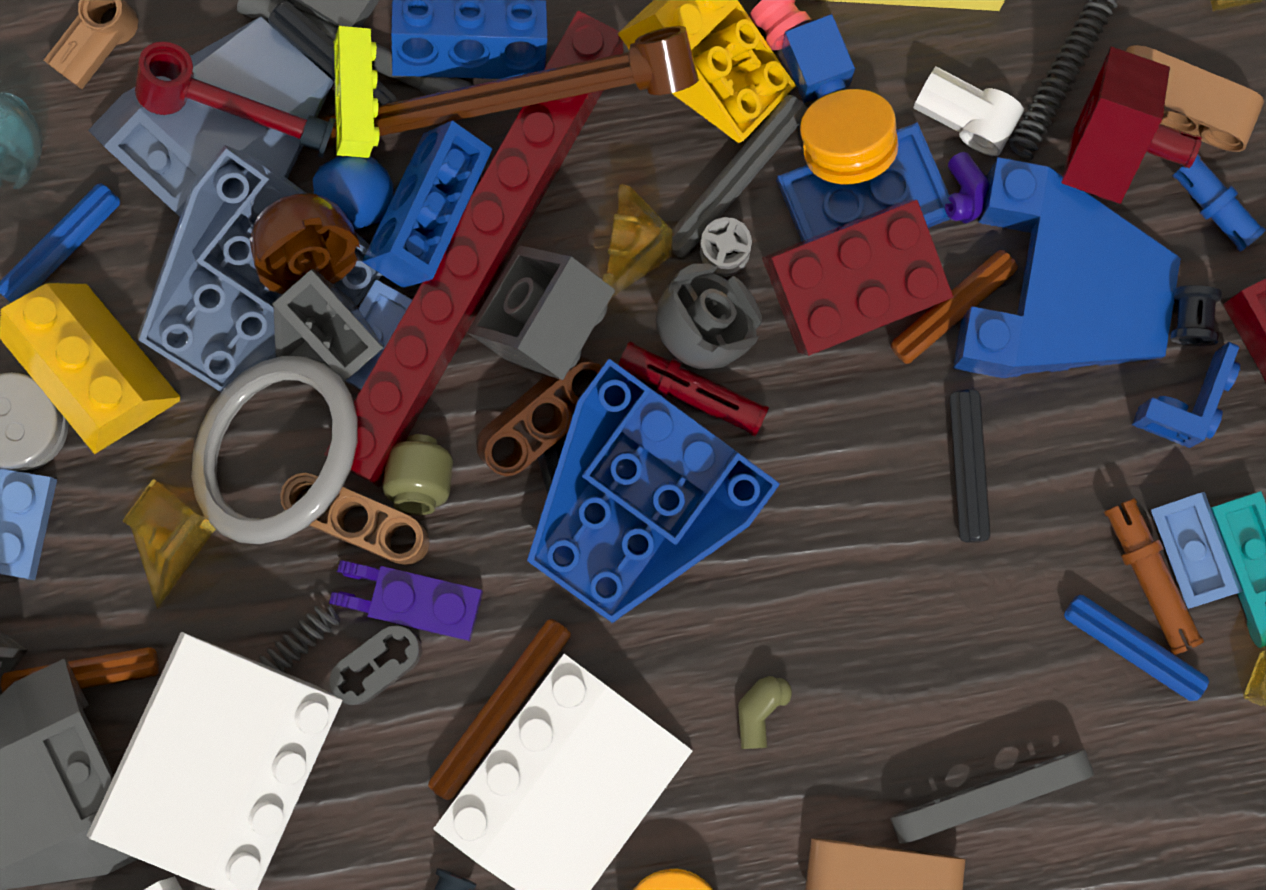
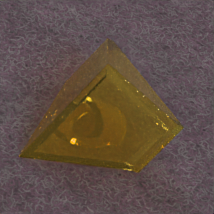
M621 184L618 192V213L614 214L612 237L607 253L610 254L607 274L604 273L603 281L615 289L612 297L672 257L673 230L631 186Z
M153 479L125 516L123 522L132 529L158 609L216 529L202 512Z

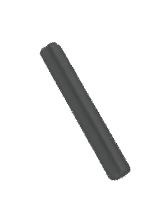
M793 95L785 96L665 237V246L674 255L682 259L689 255L701 241L702 233L706 226L724 214L798 127L807 110L802 101Z

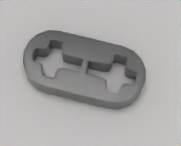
M389 626L378 632L342 659L332 669L329 683L333 695L342 699V703L348 705H363L371 701L418 664L422 655V644L418 636L412 630L402 626ZM392 636L399 641L407 638L410 643L405 649L408 659L403 663L398 659H391L381 666L377 660L390 649L386 641ZM370 665L375 671L362 682L365 691L361 695L352 690L344 692L342 686L348 681L347 676L344 674L347 669L350 668L352 671L359 673Z

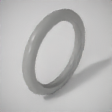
M280 356L262 361L247 369L223 389L209 408L199 428L192 453L191 471L195 498L207 521L220 534L239 543L264 544L278 541L307 528L327 510L346 481L352 468L358 443V418L353 398L340 375L327 364L307 356ZM283 380H297L309 384L323 395L330 407L332 416V441L327 460L319 477L299 501L276 516L264 519L248 518L235 512L224 501L217 481V457L222 438L231 420L243 404L252 396L273 383Z

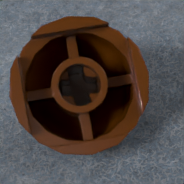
M293 194L271 203L256 218L250 236L253 262L259 280L270 291L279 294L286 292L312 268L329 282L335 284L355 267L358 260L355 249L356 247L360 248L354 227L346 214L337 204L317 194Z

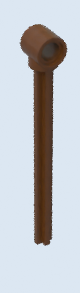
M671 26L657 29L638 37L635 43L630 44L629 52L378 105V115L374 118V127H379V136L635 83L638 89H647L651 95H665L693 86L699 81L686 27ZM336 114L319 119L329 122L330 118L336 119ZM336 120L327 147L336 145Z

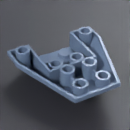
M262 17L253 20L190 56L193 63L192 72L194 73V79L304 119H308L309 115L317 118L334 83L331 78ZM156 77L160 80L171 81V79L167 77ZM135 87L123 93L88 130L111 154L180 217L191 186L224 145L259 158L287 179L303 148V145H300L301 139L191 99H187L185 106L176 113L169 115L152 113L138 102L135 95Z
M224 145L191 186L140 327L138 340L220 392L242 372L262 361L276 358L272 303L282 294L270 291L260 282L253 262L250 236L256 218L267 206L285 196L307 193L259 158ZM356 233L360 248L356 247L355 249L358 259L355 267L342 280L333 285L350 297L355 305H358L369 292L375 280H379L382 274L362 262L370 245Z

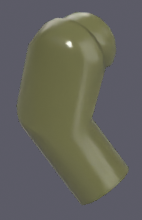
M773 676L761 678L741 698L738 705L741 749L767 748L765 719L778 706H786L792 697L791 686L785 679Z

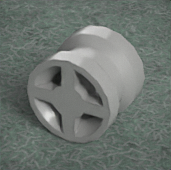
M723 217L715 219L706 226L702 233L700 245L702 263L718 267L714 274L727 277L737 274L744 269L749 261L752 245L750 231L744 223L735 218ZM733 251L738 253H732L731 255L726 256V254L731 253Z

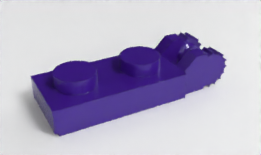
M340 560L337 572L342 573L345 577L357 580L362 578L375 581L376 586L372 601L357 598L354 594L340 591L338 593L332 592L329 604L368 613V617L471 642L483 590L380 566L379 570Z

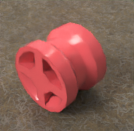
M762 0L749 14L755 26L762 28L767 34L765 41L772 51L782 49L786 31L812 22L806 11L798 10L795 0Z

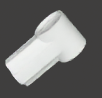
M936 66L928 77L913 107L960 132V138L972 149L989 156L1000 155L1024 111L1021 103L1009 94L993 88H986L982 91Z

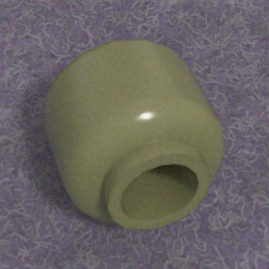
M422 434L408 436L406 441L393 446L386 460L382 488L384 495L389 501L394 503L393 507L402 513L410 515H428L433 513L435 507L441 506L448 500L453 469L452 456L448 450L437 445V440L431 436Z

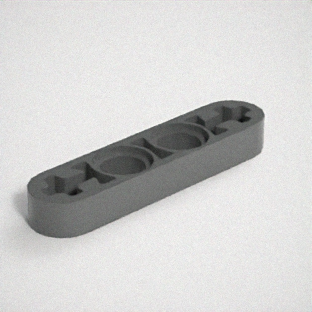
M1085 748L1078 749L891 816L890 820L899 844H903L1075 784L1095 774Z

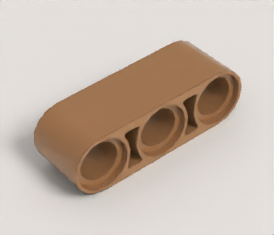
M1139 45L1129 46L1126 49V52L1170 66L1163 119L1160 124L1195 136H1202V142L1226 151L1241 152L1245 150L1264 104V99L1261 95L1245 86L1155 49Z
M300 473L289 478L283 485L280 494L281 505L284 510L291 508L297 502L301 491L311 487L318 476ZM342 487L327 510L309 525L404 566L413 565L422 560L428 552L430 544L425 528L411 516ZM355 507H364L368 513V521L365 527L359 532H347L344 527V518L347 512ZM402 527L413 528L416 534L413 548L406 553H394L391 548V537L394 532Z
M811 838L805 890H963L966 859L941 854Z

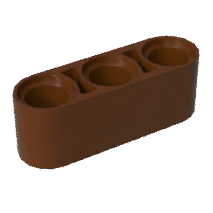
M580 356L577 364L568 371L563 380L548 375L543 377L479 433L476 449L480 459L499 475L511 476L523 471L568 433L577 402L583 395H576L573 392V377L583 369H590L594 380L602 366ZM542 403H551L554 415L550 423L544 427H534L532 423L533 411ZM502 437H512L515 448L511 456L505 460H493L492 448L495 442Z

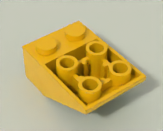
M653 0L618 33L629 49L630 44L635 43L638 37L648 32L671 26L686 27L699 81L687 89L672 94L738 143L744 141L796 86L738 0Z

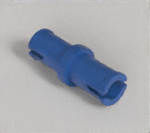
M1197 154L1194 163L1189 169L1182 166L1172 176L1181 183L1203 208L1199 213L1206 220L1211 217L1237 246L1238 251L1241 252L1266 230L1257 223L1235 198L1238 192L1232 186L1226 188L1200 159L1199 154Z

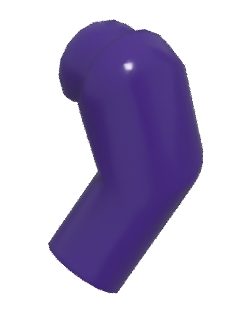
M961 152L954 155L948 163L949 171L961 188L959 193H953L948 197L952 203L945 204V212L953 221L969 223L979 217L982 212L989 188V181L968 153Z

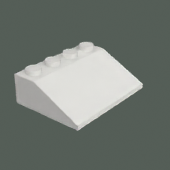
M181 632L86 836L91 840L215 890H258L343 700L314 684Z
M563 654L433 829L476 863L516 890H591L693 750L567 655Z

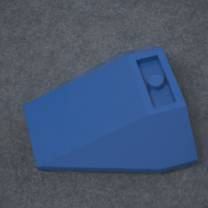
M608 359L577 402L527 561L613 623L748 528L779 487L780 483L611 359Z

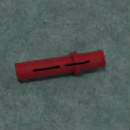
M629 341L618 363L620 367L638 380L658 389L656 393L663 398H666L669 394L756 437L769 410L768 406H763L721 384H717L682 367L683 362L673 357L669 361ZM648 368H652V369H654V370H656V371H658V372H661V373L665 374L666 376H663V375H661V374H658V373H656V372H654V371H652V370H650V369H648ZM672 379L688 385V387L673 381ZM697 391H700V392H702V393H705V394H707V395H709V396H711V397H713V398H715V399H717V400H719V401H721V402H723V403H726V404H728V405H730V406L736 408L737 410H734V409H732V408H730V407H728V406H726V405H723V404H721V403H719V402H717V401H715V400H713V399H711V398H709V397H707V396H705V395H702V394L698 393Z

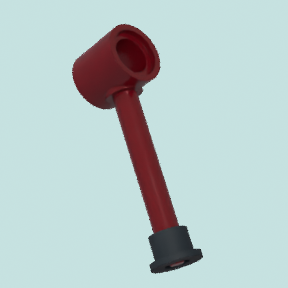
M156 42L148 45L141 52L135 95L138 102L146 110L159 115H169L181 110L185 106L187 99H191L301 139L300 145L319 151L318 157L323 158L336 119L330 118L329 122L311 115H309L308 119H304L194 79L191 57L182 47L174 43ZM156 77H167L171 79V81L160 80Z

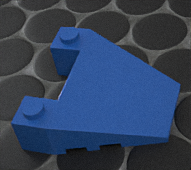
M997 157L986 176L989 181V188L978 223L1031 233L1017 315L971 306L961 320L953 369L998 378H1010L1036 372H1057L1083 366H1104L1165 357L1174 305V290L1177 286L1181 258L1085 191L1062 184L1063 176L1050 167Z

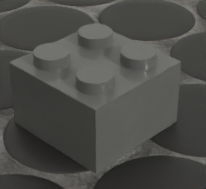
M519 245L467 333L511 364L563 380L568 371L579 361L581 349L594 326L599 324L607 312V304L613 296L615 289L571 256Z

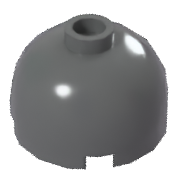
M691 264L681 269L669 282L657 303L656 328L662 342L672 355L686 365L698 369L722 368L744 355L757 342L759 336L756 335V329L762 324V315L754 296L746 286L735 276H732L727 281L723 277L714 274L718 267L711 264Z

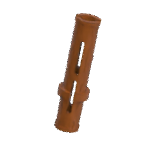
M1136 498L1121 503L1129 520L1128 525L1119 506H1114L1104 511L1125 551L1121 555L1125 565L1131 564L1171 648V653L1176 655L1188 651L1181 638L1179 629L1182 630L1188 645L1192 648L1204 643V639L1200 636L1159 552L1164 548L1159 539H1153L1138 508Z

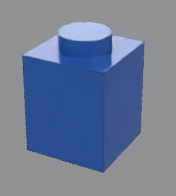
M832 14L785 32L782 52L803 103L816 98L819 99L835 91L847 89L846 87L850 86L855 67Z

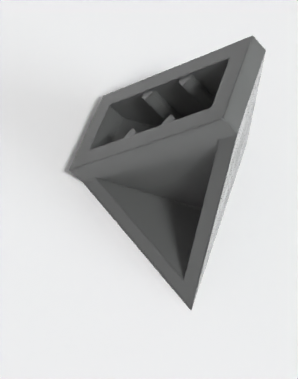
M313 268L272 303L276 358L280 356L310 357L327 364L345 382L384 347L353 300Z

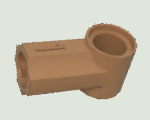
M80 0L78 3L79 15L43 61L80 89H83L115 46L128 42L138 29L136 12L125 0ZM116 8L114 18L105 24H101L103 14L108 9Z

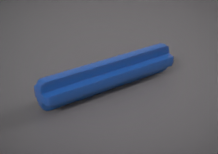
M102 183L96 184L0 281V294L12 303L37 289L120 205L119 198L106 185Z
M1078 595L1074 597L1066 608L1064 614L1066 620L1185 699L1197 701L1207 689L1209 679L1206 675L1086 596Z

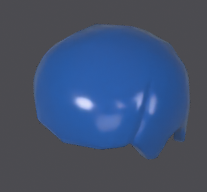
M337 156L321 165L313 177L314 194L326 197L337 204L348 219L353 222L352 225L355 230L364 226L369 227L381 223L394 196V184L388 171L371 156L369 158Z

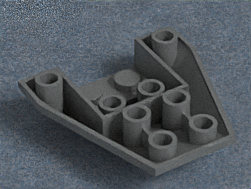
M67 658L15 681L0 695V890L107 875L138 860V858L91 840L86 836L112 782L114 773L83 711L89 704Z

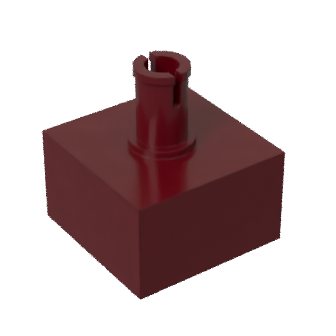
M1112 46L1110 47L1072 130L1061 181L1062 184L1121 204L1146 153L1181 164L1188 169L1192 166L1199 152L1202 136H1195L1160 124L1163 119L1170 66Z

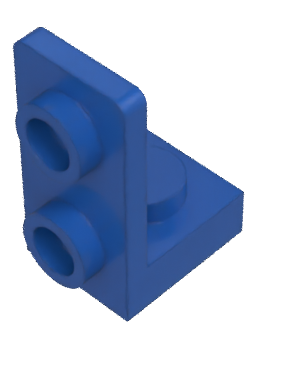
M1228 342L1215 351L1192 413L1187 412L1189 406L1184 402L1167 396H1159L1158 399L1151 398L1138 407L1132 425L1188 448L1205 441V438L1211 439L1217 431L1223 415V411L1217 408L1223 390L1228 392L1232 388L1240 370V363L1234 361L1239 345Z

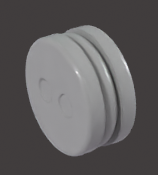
M13 372L0 374V468L18 472L38 469L54 459L62 449L67 438L69 422L31 376Z

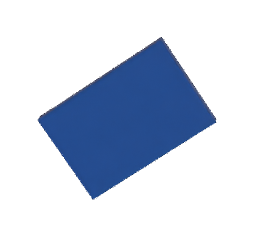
M918 122L896 130L898 152L895 160L886 171L869 181L846 185L831 183L816 176L807 165L777 176L776 182L801 241L908 200H918L928 228L950 220L945 212V204L952 202L948 199L949 193Z

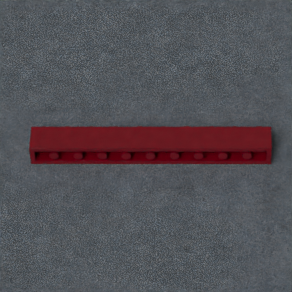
M578 10L544 70L624 53L623 40L618 35L619 31ZM604 90L522 107L471 196L433 279L422 282L354 401L358 418V443L350 470L351 473L380 487L384 480L386 460L395 444L406 441ZM330 445L324 454L326 457H328Z

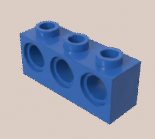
M392 0V76L504 79L542 71L545 69L547 49L546 0Z
M454 121L447 122L424 133L362 262L402 288L432 280L493 149Z

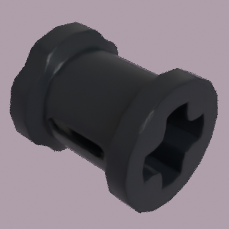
M1187 285L1175 288L1174 299L1179 301L1177 329L1171 331L1172 342L1187 346L1218 344L1219 333L1214 331L1216 303L1220 302L1222 297L1220 289L1203 285Z

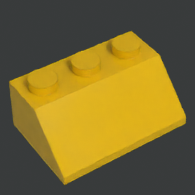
M46 283L1 308V341L94 454L180 402L181 397L87 284Z

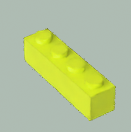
M339 26L334 40L337 156L369 158L373 146H378L379 127H374V118L378 115V98H373V89H376L377 70H372V61H375L377 46L376 42H371V29Z

